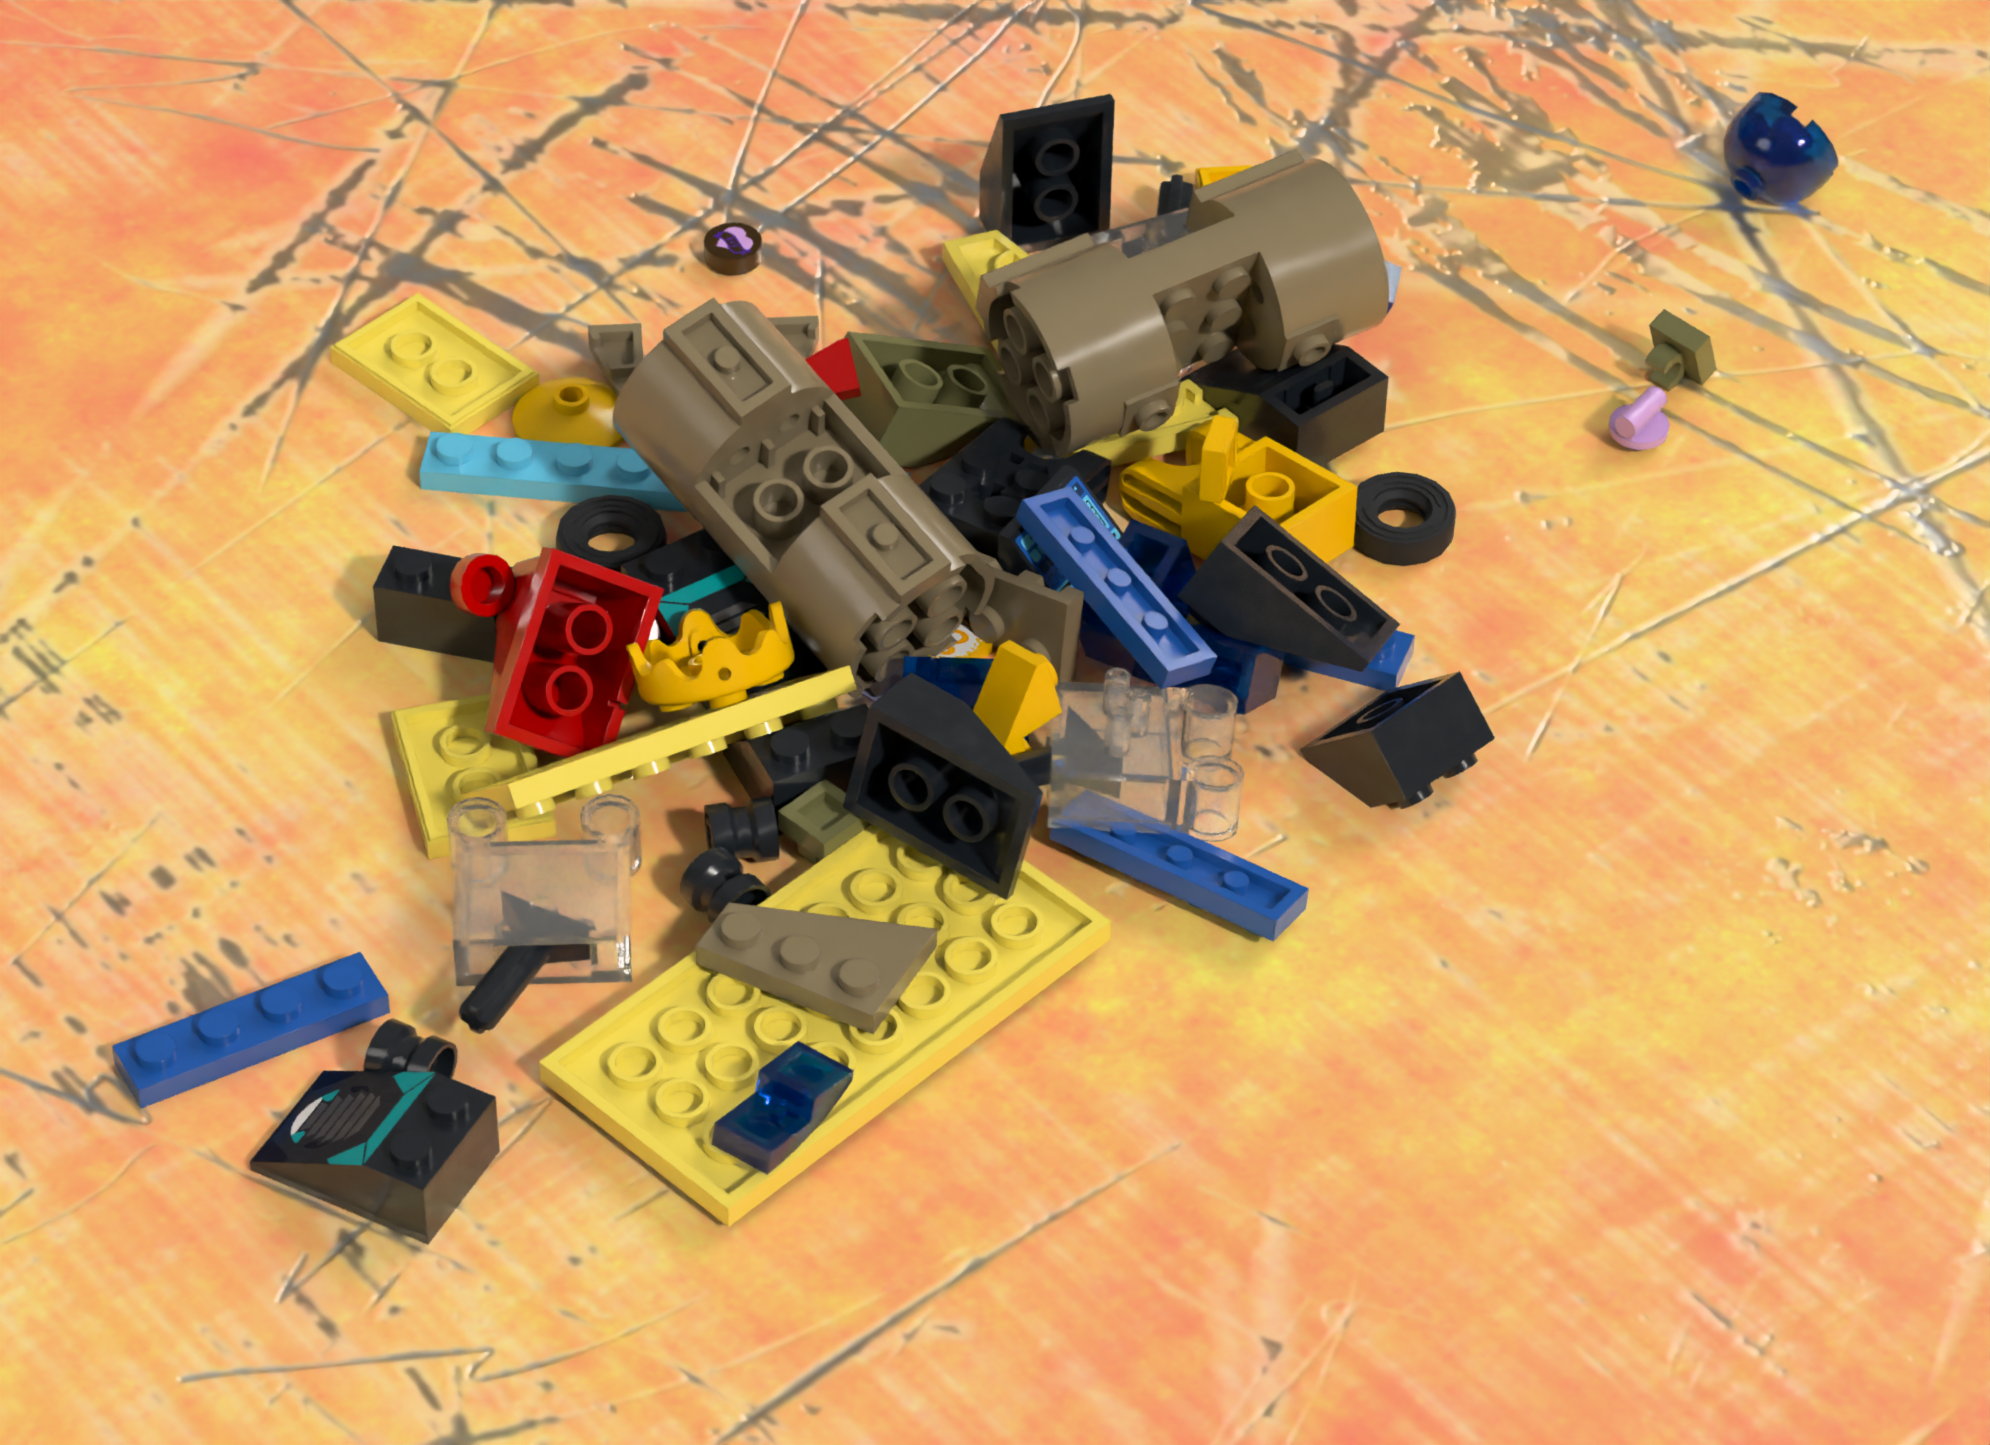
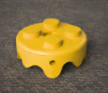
M781 601L769 604L770 621L758 610L752 609L743 614L740 629L735 634H726L719 630L709 613L701 608L688 610L681 617L678 636L672 644L667 646L658 639H648L644 654L638 643L627 645L628 655L641 699L649 704L659 705L661 712L677 711L697 702L707 700L711 708H724L746 700L748 698L746 689L767 685L784 677L783 672L794 661V650ZM705 640L706 643L703 650L698 649L699 642Z

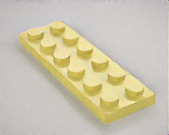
M849 665L798 677L749 694L746 700L732 706L709 708L470 791L462 794L461 797L469 819L492 815L495 826L516 819L519 821L554 810L556 809V804L573 799H584L613 789V784L632 778L636 780L671 768L670 764L716 753L728 748L727 744L743 739L757 738L783 729L784 724L800 719L803 721L839 709L835 697L857 690Z

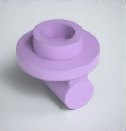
M1650 386L1632 404L1617 408L1611 414L1609 421V433L1612 438L1626 448L1636 451L1652 449L1664 443L1669 433V420L1661 411V408L1667 403L1664 391L1659 387Z

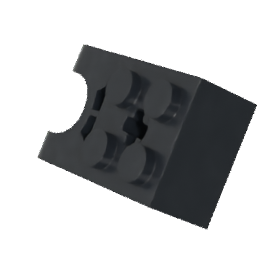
M1002 417L918 486L977 552L996 558L998 562V534L1016 516L1023 499L1035 496L1060 468L1067 464L1076 468L1103 505L1109 487L1112 460L1084 449L1072 456L1061 459H1047L1035 456L1025 451V438L1028 435L1030 426L1008 417Z

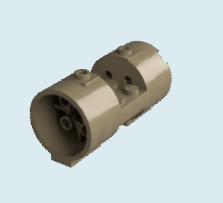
M1295 149L1193 190L1186 219V225L1191 231L1189 235L1128 259L1123 252L1111 244L1100 243L1095 245L1089 234L1085 233L981 275L975 308L984 321L986 339L989 341L998 339L999 342L998 355L1003 370L996 372L1017 419L1019 422L1030 426L1028 435L1042 450L1054 446L1057 457H1062L1115 434H1119L1122 437L1139 429L1145 432L1154 430L1163 425L1174 414L1181 384L1178 380V373L1181 369L1201 360H1204L1206 363L1218 361L1228 355L1235 346L1246 359L1263 370L1276 368L1279 372L1298 363L1301 366L1311 365L1322 359L1331 350L1333 344L1379 326L1386 317L1389 305V283L1385 260L1378 237L1362 202L1341 173L1321 159L1314 158L1305 161L1299 151Z
M714 297L663 329V340L638 364L622 387L613 410L615 429L691 516L702 525L768 600L769 604L781 601L787 625L827 670L850 666L857 690L848 693L851 697L857 699L862 691L867 688L878 697L886 693L909 673L912 672L918 676L930 667L932 658L928 655L937 656L957 642L952 634L960 626L968 610L973 615H980L995 584V573L992 567L753 303L748 301H731L719 304Z

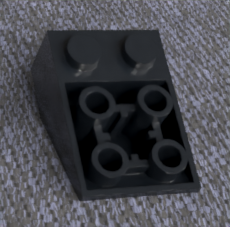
M1333 344L1331 350L1319 361L1307 366H1301L1298 363L1279 372L1276 368L1272 370L1258 368L1236 348L1222 359L1209 363L1179 379L1180 382L1189 379L1203 390V400L1217 411L1225 407L1239 418V433L1254 441H1258L1266 436L1319 466H1323L1384 432L1389 377L1349 346Z

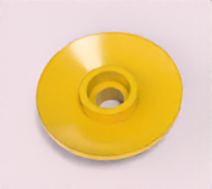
M566 377L541 383L527 391L516 403L513 411L514 433L517 438L524 440L581 443L584 445L618 447L625 440L613 424V410L617 396L609 384L599 380L583 377Z

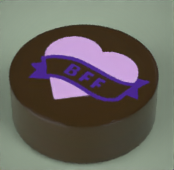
M724 223L715 226L707 232L704 238L705 262L712 270L724 275L748 273L758 267L762 261V237L755 228L743 223Z

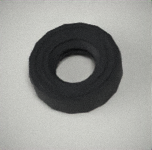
M1391 472L1378 474L1361 482L1357 490L1354 546L1369 558L1384 564L1400 566L1426 563L1442 555L1452 542L1455 528L1456 507L1450 493L1436 481L1414 473ZM1407 510L1420 515L1424 522L1418 526L1408 528L1393 527L1383 523L1378 516L1385 511Z
M605 495L593 497L572 506L560 519L556 534L557 550L620 573L622 564L667 545V534L660 514L649 504L629 496ZM607 533L625 534L632 537L635 541L632 546L624 550L612 552L600 551L588 545L590 539Z

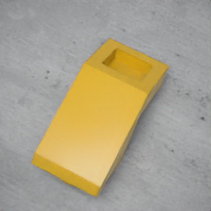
M1011 640L1004 642L998 647L973 711L1011 756L1032 751L1024 737L1062 713L1055 686L1058 684L1056 671L1045 656L1040 653L1034 654Z

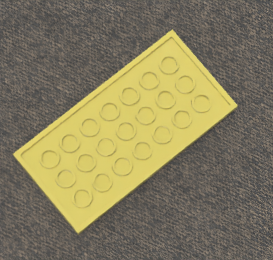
M871 824L758 906L937 929L936 949L874 1034L696 964V950H694L540 1060V1080L726 1226L730 1227L1109 941L1111 938V921L1025 860H1023L1014 893L1008 900H1005Z

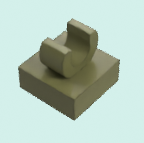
M1665 309L1649 324L1654 348L1646 357L1645 362L1655 369L1649 376L1651 382L1669 392L1680 382L1683 375L1702 386L1717 370L1709 335Z
M827 779L820 781L778 811L779 830L798 843L799 854L813 865L871 825V823L843 808L846 793Z

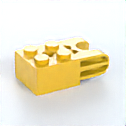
M1206 420L1187 432V466L1171 465L1148 457L1124 469L1119 475V494L1125 511L1138 522L1204 560L1208 558L1220 541L1254 505L1325 563L1330 562L1354 547L1358 486L1266 436L1258 441H1254L1237 432L1236 469L1225 499L1221 501V504L1199 500L1201 450L1212 420Z

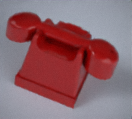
M542 547L540 556L516 562L513 569L510 568L507 561L493 554L473 553L461 559L451 574L449 585L451 598L457 608L467 615L490 617L498 614L495 622L497 639L489 708L484 731L562 759L616 741L625 714V710L619 708L621 704H628L635 682L626 646L638 643L644 654L648 639L660 640L661 632L655 617L664 589L554 548Z

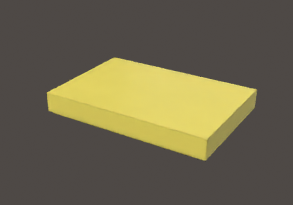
M420 293L415 294L330 347L332 364L432 432L469 435L516 405L527 391L539 385L538 372Z
M490 694L390 711L392 730L429 860L556 836V821L552 810L520 821L516 819L496 826L492 815L474 819L468 818L461 797L462 794L539 768L534 748L484 731L488 716Z

